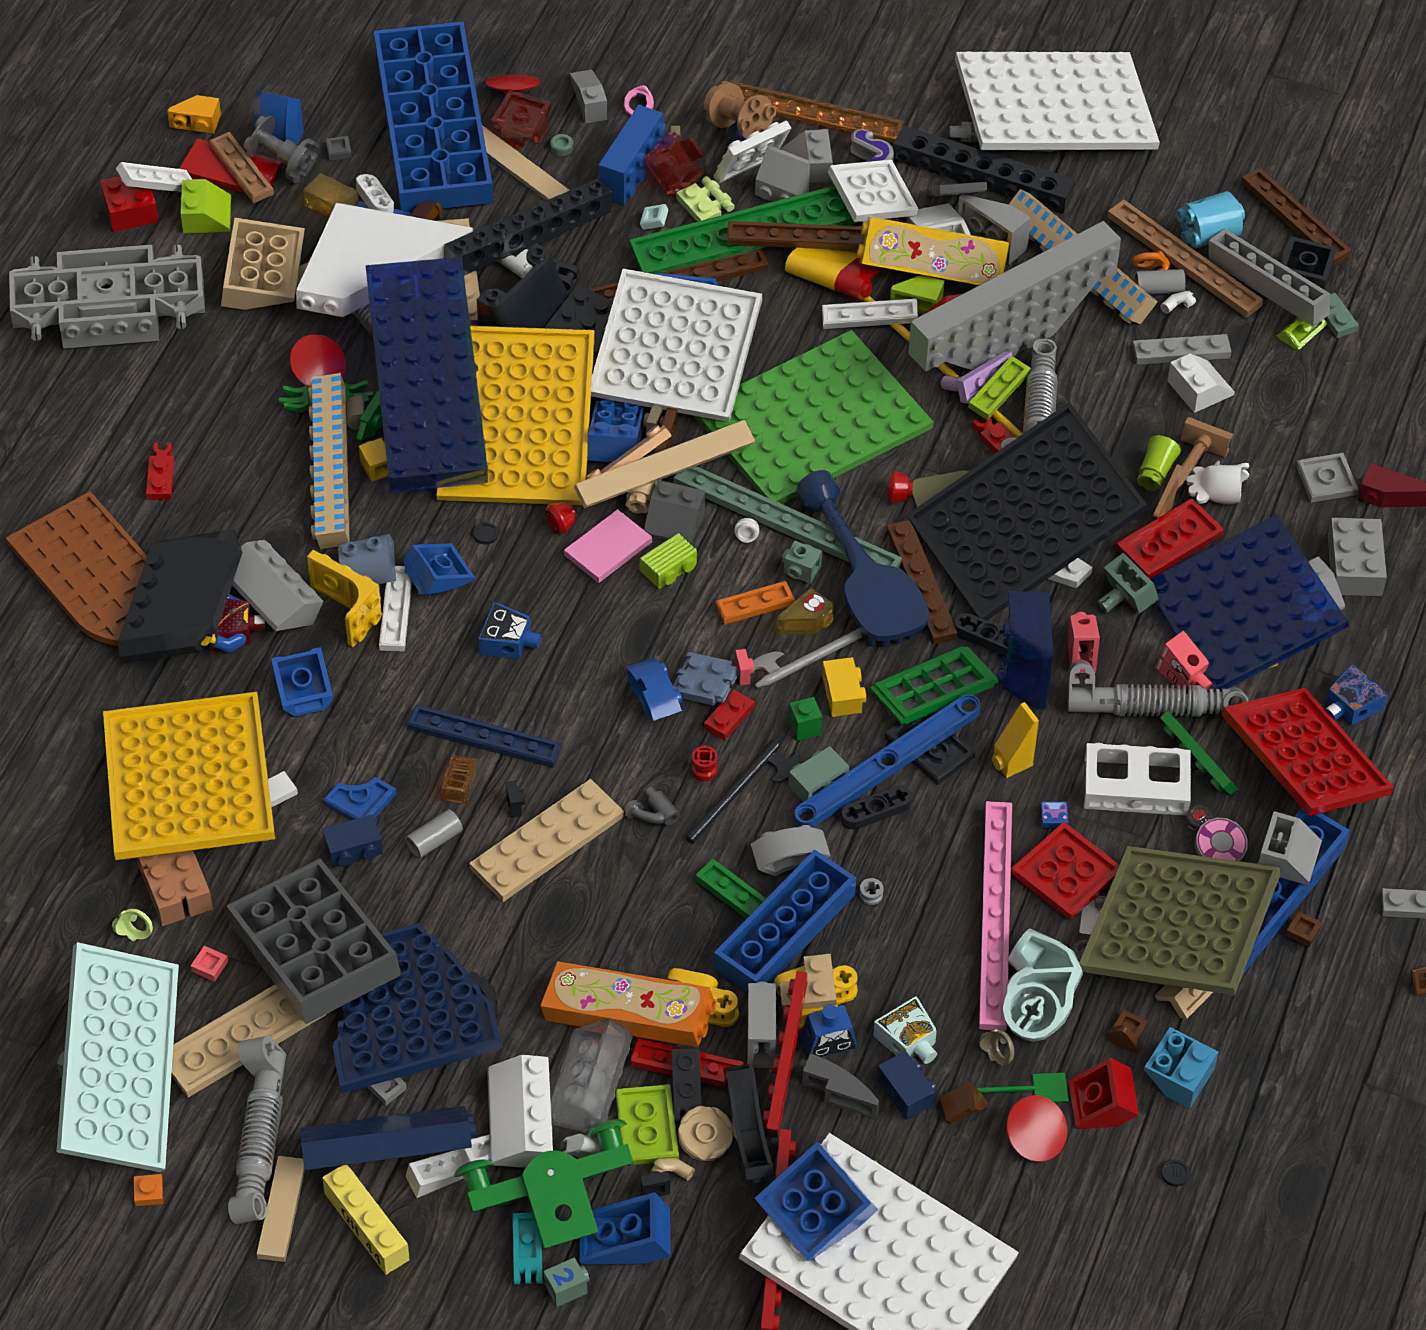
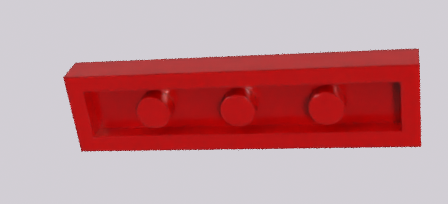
M638 1038L631 1058V1067L672 1076V1049L684 1048ZM699 1052L700 1080L702 1083L725 1088L723 1068L743 1065L742 1061Z

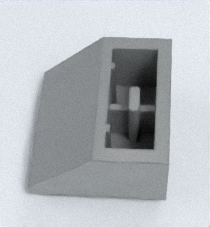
M1274 811L1258 864L1280 867L1281 878L1309 885L1322 840L1300 818Z

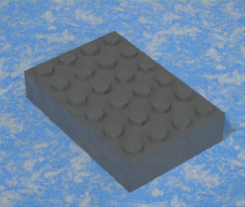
M321 859L226 905L232 928L305 1024L401 975L395 951Z

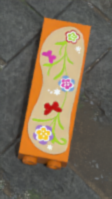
M557 961L540 1007L546 1021L699 1047L701 1038H704L707 1034V1021L709 1016L713 1015L715 1011L716 1000L712 996L710 987Z

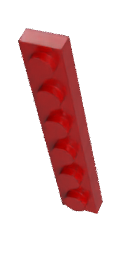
M797 971L795 979H790L788 995H792L790 1005H785L783 1021H787L785 1031H780L778 1047H782L780 1057H775L773 1073H776L777 1076L775 1084L770 1083L768 1099L772 1100L770 1110L765 1109L763 1126H767V1135L779 1137L808 985L807 972Z

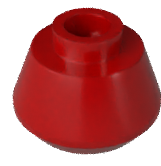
M895 470L889 476L888 501L892 504L906 501L907 496H912L913 481H909V476Z
M565 502L551 503L547 505L545 510L546 519L550 527L557 534H566L575 523L577 515L571 504L567 505Z

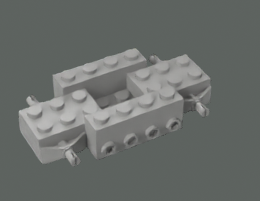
M152 245L57 252V268L53 266L40 267L39 257L35 256L34 263L32 256L29 258L30 266L28 268L14 269L9 272L10 313L13 327L31 329V339L36 341V334L38 340L42 337L41 328L48 325H59L63 348L159 341L158 316L175 317L176 327L181 329L182 322V329H184L187 316L195 313H205L201 256L183 255L182 246L177 245L178 252L176 245L172 247L173 255L170 257H162L155 260Z

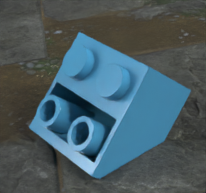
M1170 1027L1145 1065L1144 1070L1166 1097L1190 1109L1215 1069L1218 1051Z

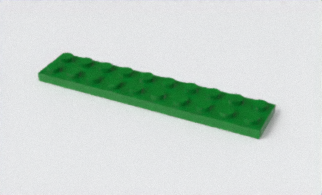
M831 186L630 239L629 241L640 272L656 274L768 247L727 245L728 221L848 226L863 221L854 222L837 188Z

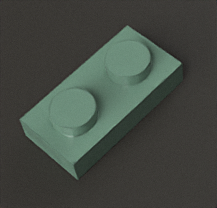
M1330 294V315L1324 318L1336 338L1357 332L1358 323L1337 294Z

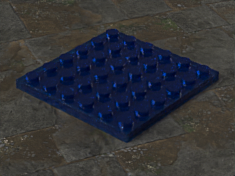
M1277 514L1150 579L1155 585L1159 598L1155 603L1175 635L1177 636L1184 631L1208 660L1209 665L1203 674L1213 683L1209 688L1213 689V692H1215V689H1219L1220 692L1222 689H1228L1349 627L1348 620Z

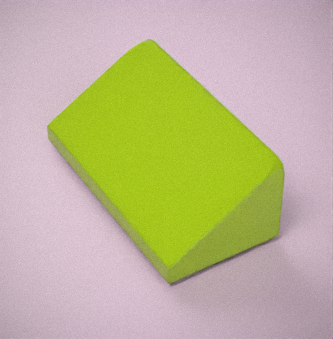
M1297 317L1277 337L1298 351L1328 323L1323 319L1315 326H1311Z

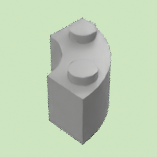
M809 825L776 832H766L760 836V839L751 844L758 870L775 877L783 872L796 869L814 849L827 858L831 856L823 830L811 828Z

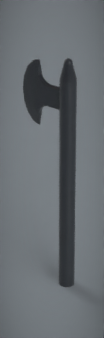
M784 736L774 740L691 830L686 836V840L690 844L696 842L767 762L777 770V774L773 777L772 781L779 782L789 778V771L799 764L801 759L798 752L790 758H784L777 753L785 740Z

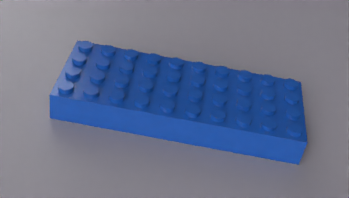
M464 22L374 31L376 59L400 210L413 212L419 202L437 201L442 208L493 203L492 179Z

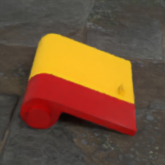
M796 248L788 256L785 265V271L789 274L861 301L871 294V278L884 268L859 263L860 258H857L858 250Z

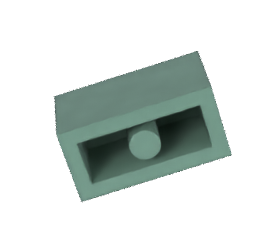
M829 746L823 751L814 753L804 763L795 765L789 771L788 787L804 802L848 773L849 765Z

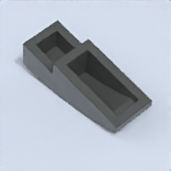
M810 1053L803 1070L802 1085L825 1092V1103L873 1119L877 1118L879 1100L862 1082L840 1066Z

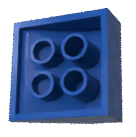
M818 1141L755 1197L757 1202L809 1262L854 1232L879 1210L829 1151Z

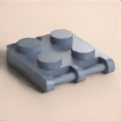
M687 652L685 656L686 661L682 669H678L676 673L677 678L672 685L673 688L679 690L682 699L714 705L716 702L724 703L730 691L729 686H733L739 674V668L733 666L732 661Z

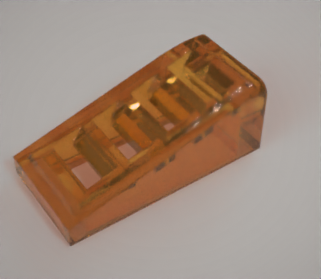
M452 755L441 787V800L467 804L478 759ZM456 764L468 765L469 767L456 766ZM455 770H456V771H463V772H467V774L456 773V772H454V771H455ZM453 777L465 779V781L453 779ZM451 784L460 785L462 787L451 786Z

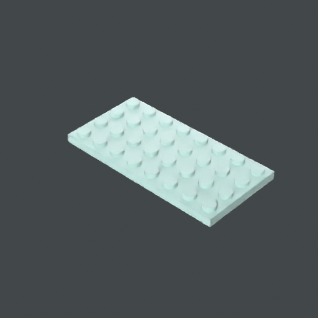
M78 942L73 946L57 1140L58 1153L156 1172H162L165 1169L178 964Z

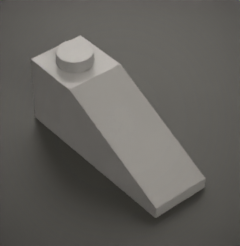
M586 70L570 73L585 124L607 120V99L602 84L594 72Z

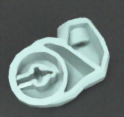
M1029 928L1014 946L1008 958V963L1017 972L1009 979L1003 1013L1006 1024L1015 1035L1021 1039L1035 1042L1046 1039L1066 1022L1072 1010L1074 992L1080 982L1083 971L1074 951L1061 942Z

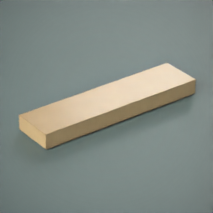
M278 1156L267 1205V1213L259 1241L257 1259L286 1261L305 1173L304 1162L301 1158Z

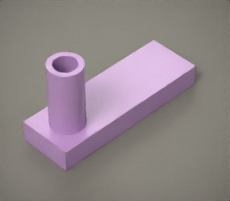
M1004 351L961 378L946 375L941 380V386L944 390L959 392L960 401L969 403L1012 356V352Z

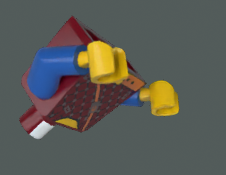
M229 594L217 631L212 637L206 636L201 645L206 646L209 644L210 651L223 650L228 653L251 643V630H266V620L261 615H251L250 603L248 601H243Z

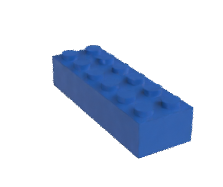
M814 849L714 952V970L747 994L748 983H771L855 896L856 877Z

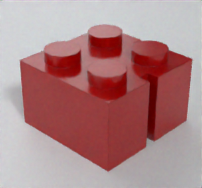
M121 176L100 180L103 201L113 232L159 222L152 189L126 186L122 182Z

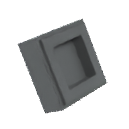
M348 136L326 139L329 161L352 158Z

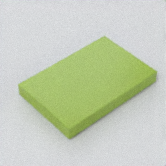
M670 1084L616 1089L618 1119L624 1120L627 1123L626 1126L620 1128V1135L623 1144H628L634 1162L632 1165L654 1163L658 1158L679 1159Z

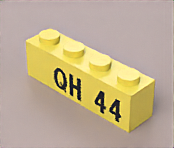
M342 1165L322 1177L325 1195L385 1275L409 1261L407 1242L348 1165Z

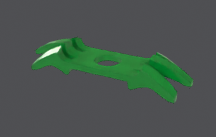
M367 380L354 385L344 383L346 387V402L351 397L362 395L366 404L369 402V398L373 396V391L358 393L368 386ZM283 386V392L296 397L279 398V402L284 404V408L300 413L309 410L312 402L309 398L308 386L301 388Z

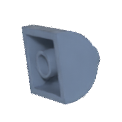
M390 534L339 545L338 554L341 565H346L352 571L369 577L377 584L396 581L394 542Z

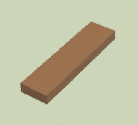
M230 132L209 140L212 150L253 203L274 195L272 186Z

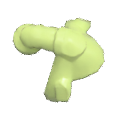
M137 909L122 911L118 914L119 918L114 919L112 923L113 931L118 935H127L131 941L146 939L153 930L149 917ZM137 915L145 921L147 926L145 931H140L132 925L131 922L136 921Z

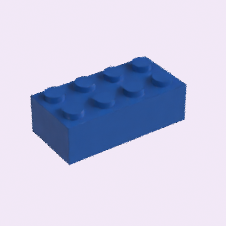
M638 104L599 164V179L612 190V202L624 206L628 199L634 196L639 182L642 183L644 181L648 168L653 167L657 154L663 151L666 143L663 139L666 124L663 123L662 112Z

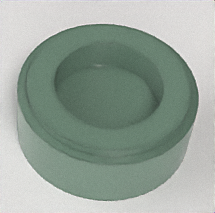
M566 134L554 136L550 141L552 153L557 156L569 155L573 151V139Z

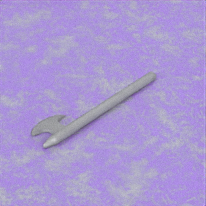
M858 628L781 668L775 661L784 655L782 652L774 651L753 660L754 670H765L768 675L760 679L755 686L757 688L768 686L863 638L861 636V629Z

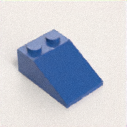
M654 1192L593 1209L592 1212L599 1232L580 1238L581 1264H646L671 1257L670 1208Z

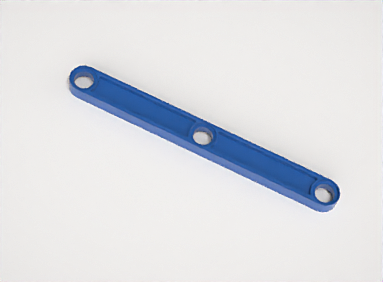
M971 694L961 696L798 805L795 809L796 825L798 827L809 825L811 828H814L845 805L851 803L976 719L980 713L979 699ZM966 703H971L976 708L971 712H967L961 707ZM885 757H891L895 760V763L886 766L881 763V760ZM803 812H810L813 814V818L809 821H804L800 819L799 815Z

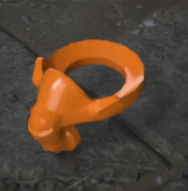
M1157 250L1155 253H1142L1134 256L1131 260L1132 265L1137 268L1146 269L1161 266V269L1158 270H1168L1170 267L1168 258L1165 257L1161 250Z

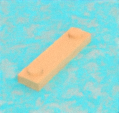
M658 425L653 427L646 433L648 437L601 471L599 469L592 471L587 475V479L639 460L672 435L664 425L662 427Z

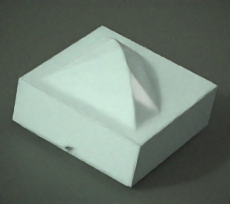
M666 204L644 208L640 222L643 230L664 226L669 210Z

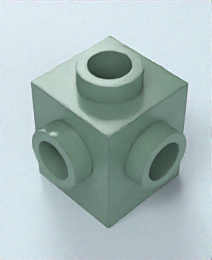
M794 541L791 548H787L782 556L784 574L811 584L821 567L822 551L808 544Z

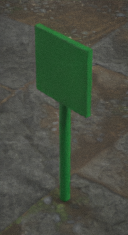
M1065 1073L1032 1074L1033 1085L977 1088L980 1093L1034 1091L1035 1095L1046 1097L1054 1103L1069 1102Z

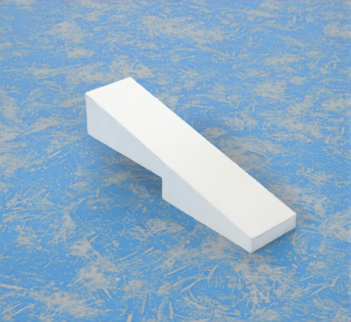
M490 1134L472 1139V1148L454 1150L409 1163L406 1178L416 1198L463 1179V1176L454 1177V1173L465 1163L479 1159L491 1161Z

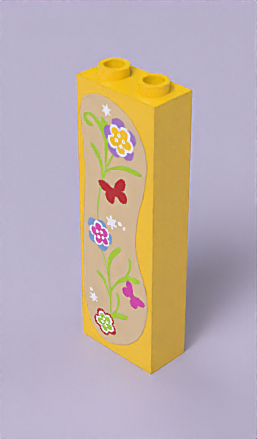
M868 217V220L863 221L861 235L865 236L863 244L858 246L857 258H860L859 263L981 285L1004 273L1009 242Z

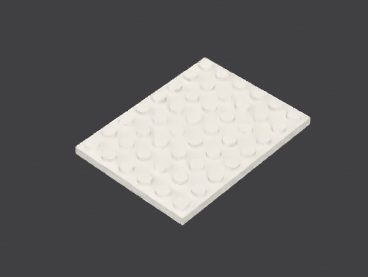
M956 52L955 62L981 150L1158 149L1160 142L1130 52Z
M829 1133L821 1145L829 1151L879 1210L858 1229L810 1262L768 1215L740 1253L739 1259L849 1330H968L1017 1258L1019 1252Z

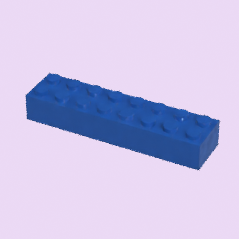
M1301 808L1295 817L1300 818L1322 840L1310 883L1306 885L1279 877L1244 973L1346 848L1349 829L1322 813L1308 816Z

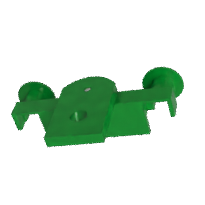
M611 1119L593 1126L589 1130L587 1137L596 1136L601 1151L593 1155L576 1159L565 1152L546 1151L535 1156L528 1163L522 1176L494 1185H490L486 1168L493 1166L494 1163L486 1159L465 1163L455 1171L454 1177L463 1176L468 1192L466 1198L471 1214L490 1206L497 1205V1207L528 1198L543 1249L589 1236L599 1231L583 1181L599 1177L605 1171L625 1165L630 1166L634 1163L628 1144H623L619 1128L626 1126L627 1123L621 1119ZM558 1206L569 1208L571 1213L569 1220L560 1221L556 1218L555 1210Z

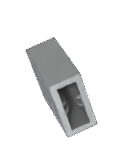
M748 983L747 1064H751L753 1068H773L776 1048V983Z

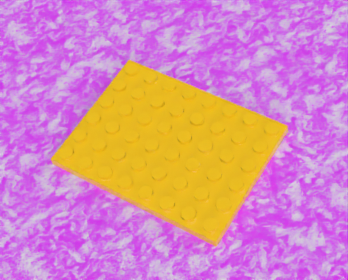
M450 325L437 500L531 504L565 502L567 505H582L574 486L576 483L586 480L594 330Z
M257 692L103 711L115 860L275 839Z

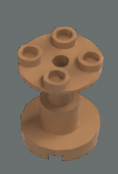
M728 81L721 82L723 84L719 86L714 85L705 97L704 109L707 110L706 120L720 128L729 127L737 122L739 133L746 139L756 131H759V133L765 131L772 124L773 118L776 115V108L767 97L755 95L744 101L741 88Z

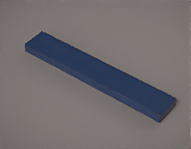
M417 704L407 723L408 729L551 768H554L562 749V743Z

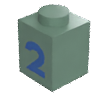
M575 1257L544 1271V1285L556 1307L587 1294V1282L590 1281L586 1268L583 1265L579 1266Z

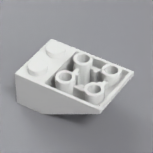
M949 203L918 209L916 216L905 217L908 224L970 235L964 219Z

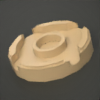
M698 1106L688 1111L682 1118L678 1129L679 1143L684 1152L690 1157L700 1161H713L722 1157L730 1148L733 1138L732 1124L728 1116L720 1109Z

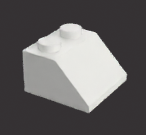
M1190 353L1170 362L1168 382L1194 413L1229 398L1235 393L1206 359Z

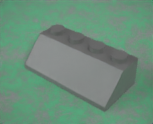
M259 540L246 542L242 545L243 553L232 583L234 588L275 631L313 625L324 601L268 542Z

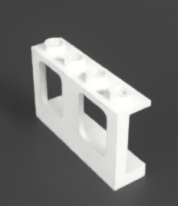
M1087 743L1085 752L1084 809L1188 816L1191 801L1190 750ZM1097 762L1128 764V777L1126 779L1100 778L1097 775ZM1149 766L1179 767L1180 781L1177 783L1151 781L1149 779Z

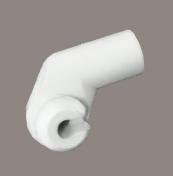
M1184 291L1172 294L1160 305V308L1164 313L1168 314L1182 302L1185 307L1192 306L1196 299L1192 296V292Z

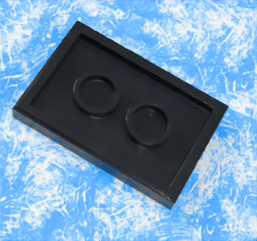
M933 714L926 715L908 724L897 723L885 732L884 738L892 743L933 716ZM953 733L913 760L912 763L939 785L975 758V751Z

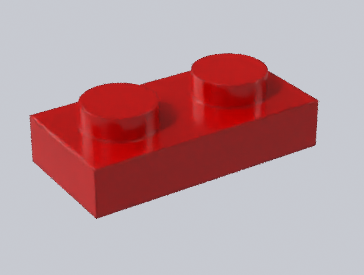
M733 690L727 696L724 703H721L704 722V729L725 741L754 709L755 701Z

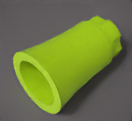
M1160 435L1152 436L1149 439L1147 451L1137 478L1139 486L1148 491H1155L1160 488L1171 466L1181 453L1179 445L1174 440Z

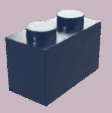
M373 814L322 828L323 841L332 868L347 866L352 862L372 859L377 855L383 854L382 839Z
M906 1051L878 1065V1082L906 1120L934 1106L935 1094L937 1092L934 1083L930 1079L925 1078L918 1061L915 1058L912 1059Z

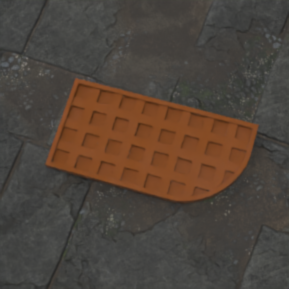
M89 491L6 537V542L83 633L99 642L118 646V639L147 555Z

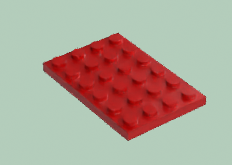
M1306 688L1224 707L1221 714L1308 816L1392 794L1393 785Z

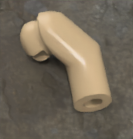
M658 1158L651 1172H674L687 1181L695 1171L693 1167L677 1158Z

